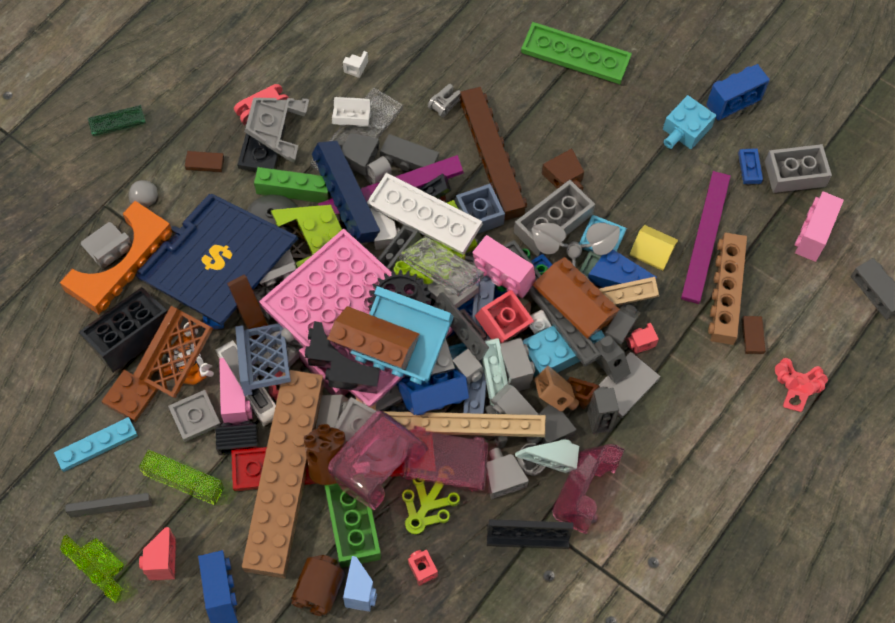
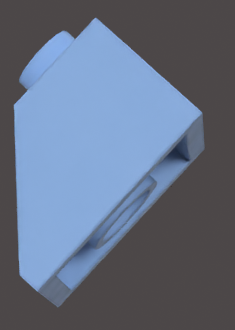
M352 556L343 596L344 604L347 608L370 612L371 606H375L376 588L373 587L372 579L357 557Z

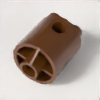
M321 424L318 426V429L304 436L310 479L321 485L336 484L344 480L350 470L345 433L330 427L328 424Z
M326 555L308 557L291 596V604L303 609V606L311 609L310 613L319 617L329 614L345 576V572L341 569L337 560Z

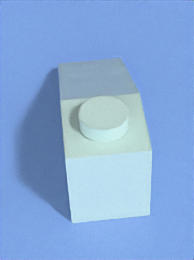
M560 440L525 448L516 452L515 457L567 473L577 469L579 446L572 444L570 440Z

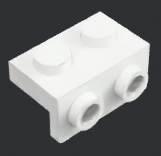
M334 98L332 124L340 126L356 125L358 127L369 125L370 99Z

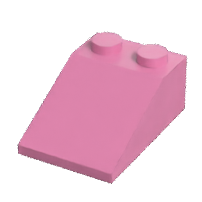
M219 358L221 416L224 423L241 425V422L253 419V409L250 400H247L246 396H244L241 386L225 359Z

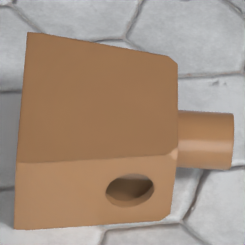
M547 366L535 378L539 397L557 410L563 411L566 407L574 410L579 405V400L575 398L572 386L550 366Z

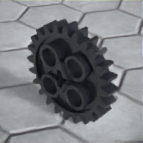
M402 270L399 271L398 275L392 271L390 277L385 273L384 280L377 278L379 285L372 284L374 290H376L377 286L387 290L394 289L397 294L427 305L432 304V300L429 298L431 292L427 291L428 285H423V278L417 280V274L411 277L410 271H407L405 275H403ZM409 289L415 291L413 294L410 295L405 293ZM369 290L371 296L368 298V303H370L368 306L369 311H371L376 298L374 290Z

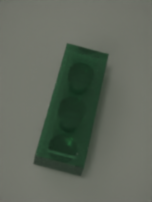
M141 105L88 118L92 136L146 124Z

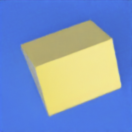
M644 225L637 235L629 256L663 271L678 240Z

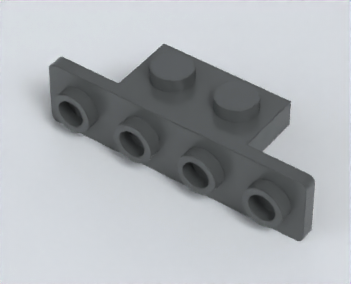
M444 292L439 293L433 306L447 311L454 316L450 327L478 361L482 360L489 349V346L485 343L487 336L464 309L458 310Z

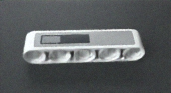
M232 340L215 351L219 358L225 359L241 386L237 345ZM264 387L252 389V395H247L246 399L250 400L254 413L262 425L266 426L273 421L276 405Z

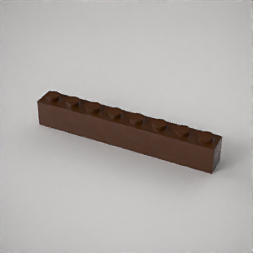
M481 87L460 91L461 107L488 181L505 213L504 221L521 217L525 214L527 202L525 197L521 196L520 183L515 180V169L509 164V153L505 152L503 148L504 140L502 136L499 137V128L497 122L493 121L492 108H488L487 95L482 92Z

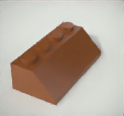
M566 257L555 262L533 284L587 339L608 326L620 310Z
M346 306L334 321L327 340L343 348L406 371L420 333Z

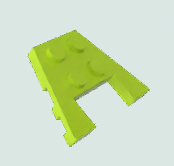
M331 205L275 209L271 211L278 227L294 220L297 221L312 255L342 230ZM310 257L296 262V267H300Z

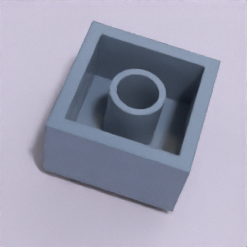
M491 184L456 195L458 209L482 221L483 225L478 233L504 225L505 213Z

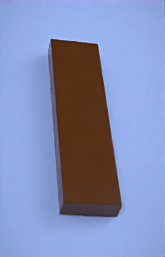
M245 274L228 282L229 290L247 329L268 326ZM260 335L251 336L253 340H256L260 337Z

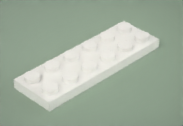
M388 173L384 175L367 201L369 207L418 230L419 233L462 255L465 254L483 225L481 220Z

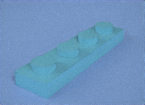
M128 417L54 452L61 470L65 472L138 435Z

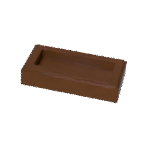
M187 151L185 170L222 172L224 153Z
M743 316L742 327L745 354H764L766 350L762 316Z

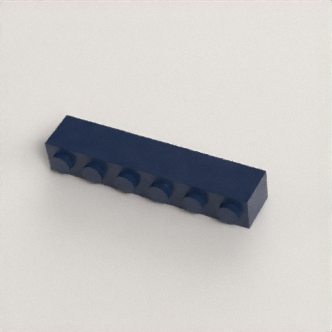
M338 141L318 142L312 152V157L319 168L320 175L326 183L327 190L333 198L334 205L337 207L348 233L360 244L374 242L380 233V229Z

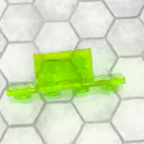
M67 534L64 535L60 545L62 553L69 557L76 567L82 570L91 582L104 592L106 597L112 599L115 603L118 602L123 588L111 577L122 571L124 564L97 538L80 548Z

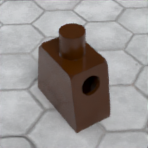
M572 148L543 164L542 175L557 189L571 180L581 191L584 187L580 182L583 180L584 170Z

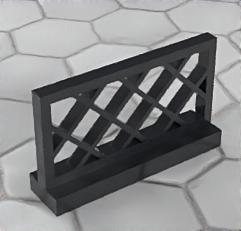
M489 519L487 524V546L569 549V539L573 531V523Z

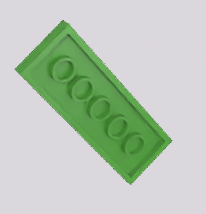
M532 22L521 48V53L617 84H621L632 54Z

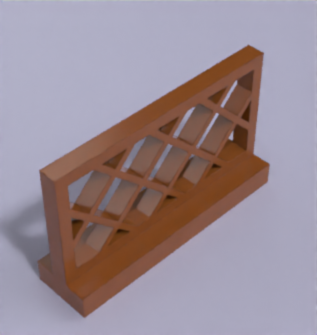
M171 306L133 376L176 398L213 328ZM185 317L188 319L190 327L181 330L180 324ZM199 327L206 328L203 335L196 338L195 329ZM191 331L192 340L184 342L183 333ZM178 336L180 344L172 347L171 341L173 337ZM194 344L193 353L187 355L185 347ZM181 348L183 357L175 360L173 351ZM169 353L171 362L162 365L161 359L163 355ZM184 361V370L177 373L176 364ZM172 366L173 375L165 377L164 368ZM159 370L161 379L155 382L150 380L154 372ZM174 379L175 386L171 392L167 388L166 381Z

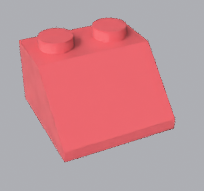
M169 527L164 528L143 549V556L139 558V567L150 581L175 579L176 538Z

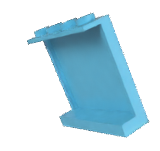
M377 286L374 293L376 298L369 315L420 333L406 371L351 350V354L356 356L354 360L364 364L367 361L374 363L373 367H378L382 371L388 368L392 370L391 374L403 378V375L411 377L410 381L419 385L422 382L428 384L454 316L447 311Z

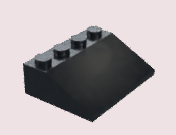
M141 287L80 330L79 334L103 363L114 373L149 347L168 311Z

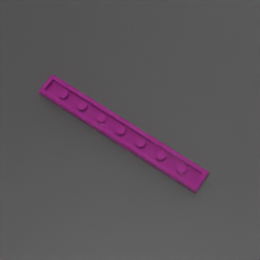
M456 155L396 176V178L419 189L442 173L449 179L464 174L459 157ZM380 182L361 188L366 202ZM333 198L318 203V206L331 205L334 213L340 214L334 205Z
M712 172L683 287L682 300L696 304L700 303L731 175Z

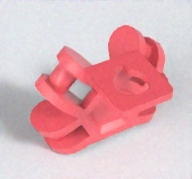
M783 358L775 366V373L778 376L777 380L781 384H785V387L788 389L783 403L784 408L802 412L808 396L822 392L828 381L827 376L823 374V369L819 366L814 367L805 374L796 372L789 358ZM795 395H799L801 403L799 405H792L789 400L795 397Z

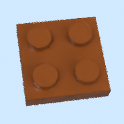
M123 370L101 402L127 418L129 417L130 420L136 423L158 389L138 379L128 371Z

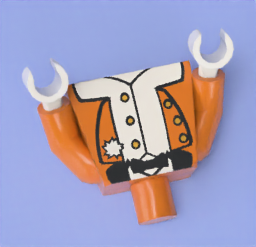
M189 322L184 325V329L190 327ZM191 331L183 333L184 342L192 340ZM179 337L172 344V347L180 344ZM194 344L185 347L187 355L193 353ZM181 348L173 351L175 360L183 357ZM167 353L166 356L168 358V361L171 362L169 353ZM200 354L184 384L196 385L207 376L212 377L214 375L209 370L212 365L204 363ZM184 361L176 364L177 373L184 370ZM172 366L164 368L165 376L173 373Z

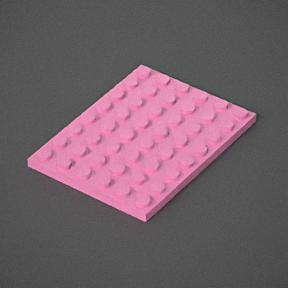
M343 229L259 301V305L283 328H286L306 349V346H310L311 340H308L309 328H313L314 321L322 322L324 332L328 338L334 321L346 306L369 314L368 306L370 303H368V298L371 297L369 290H374L372 284L379 285L377 278L384 280V274L386 273L390 277L391 271ZM409 289L405 293L410 295L414 292ZM451 327L448 330L446 338L453 332V329ZM331 343L346 358L356 363L373 367L374 363L367 361L364 364L354 360L356 356L351 354V350ZM385 368L384 371L380 370L377 394L354 390L349 391L363 404L371 408L402 378L391 374L392 370Z

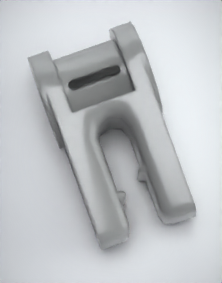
M448 84L430 99L428 108L437 111L440 117H445L460 101V90L453 93V85Z

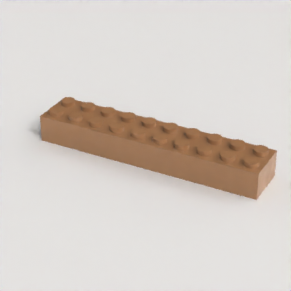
M290 370L291 382L280 384L242 563L244 572L285 579L308 469L304 436L316 429L325 384L323 375Z

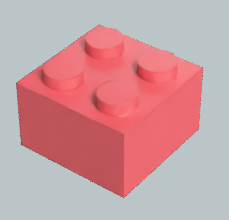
M512 289L481 308L475 315L491 339L499 338L500 343L507 342L534 322Z

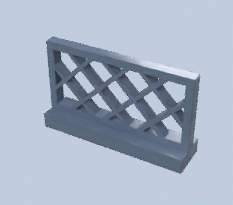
M279 323L244 330L243 325L236 326L239 375L244 396L252 395V389L291 382L286 340L281 335L283 327ZM280 330L275 337L270 335L272 332ZM253 335H260L256 340L250 338ZM265 338L271 340L267 345L261 343ZM276 343L281 345L277 350L272 349ZM256 347L262 349L258 354L252 352ZM266 352L272 354L268 359L262 357ZM277 357L283 359L279 364L273 362ZM257 361L263 363L259 368L253 366ZM268 366L274 368L270 373L264 371ZM279 371L285 373V376L281 377L274 375ZM259 375L265 377L263 380L254 382V379Z

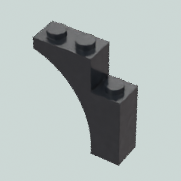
M314 321L313 328H309L308 340H311L310 346H306L305 358H308V365L327 368L325 380H328L329 387L377 394L380 368L362 365L343 356L327 340L322 322Z

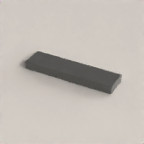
M149 493L71 503L65 505L66 513L72 518L152 506V498Z

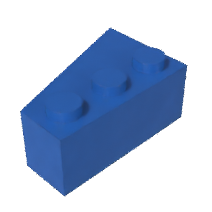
M615 250L602 255L588 275L589 281L602 288L651 277L657 278Z
M223 550L198 556L205 608L210 623H238L235 609L237 599L235 592L232 593L234 580L228 571L232 570L230 558H225Z

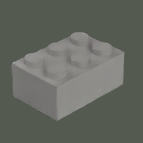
M823 144L769 150L764 161L773 193L826 187L832 176Z

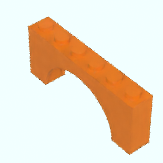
M134 201L123 213L126 223L134 231L133 244L126 257L113 268L101 273L87 274L72 269L60 282L66 293L98 315L109 307L114 297L120 295L123 287L134 279L135 274L142 265L172 235L170 223L137 201Z

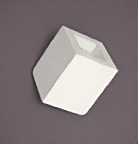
M364 51L361 57L351 55L350 58L345 57L343 61L344 73L360 78L368 63V52Z

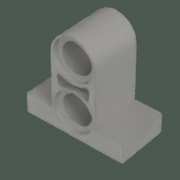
M382 156L367 165V174L364 177L371 185L380 182L386 173L392 175L388 160Z

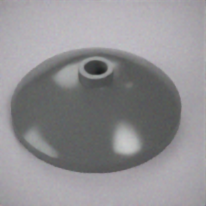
M272 194L262 196L253 201L247 211L277 226L273 216L268 213L275 209L297 208V206L285 196ZM282 226V229L290 233L294 232L290 227Z

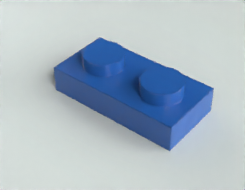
M740 149L738 155L743 184H761L763 177L758 149Z

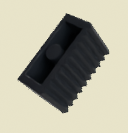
M251 421L241 422V425L223 423L215 428L218 455H229L231 450L258 448V428L256 423L253 424Z

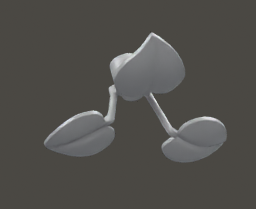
M554 223L537 224L532 227L535 245L539 251L544 254H553L558 251L559 245L566 247L567 254L572 258V264L576 267L575 260L581 255L582 248L592 246L593 252L597 255H604L612 251L618 242L620 228L607 223H595L589 227L586 233L589 244L581 245L576 241H571L568 244L562 243L566 233L561 226Z

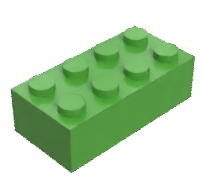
M365 475L345 478L339 483L325 485L340 567H349L352 556L357 557L361 564L381 560Z

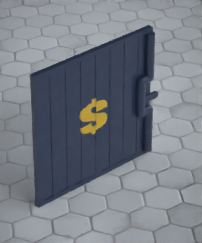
M208 194L183 221L181 228L176 226L171 228L176 234L154 252L137 271L136 277L222 326L237 309L227 283L245 274L253 290L298 240V237L214 194Z

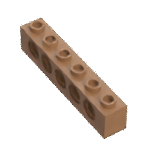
M724 233L723 238L718 240L717 250H720V255H717L715 266L718 267V272H715L714 283L717 284L716 289H713L712 300H715L714 306H711L710 317H713V322H710L708 334H711L710 341L734 345L737 339L747 236ZM722 303L728 304L729 307L724 306ZM720 320H725L727 324L722 323Z

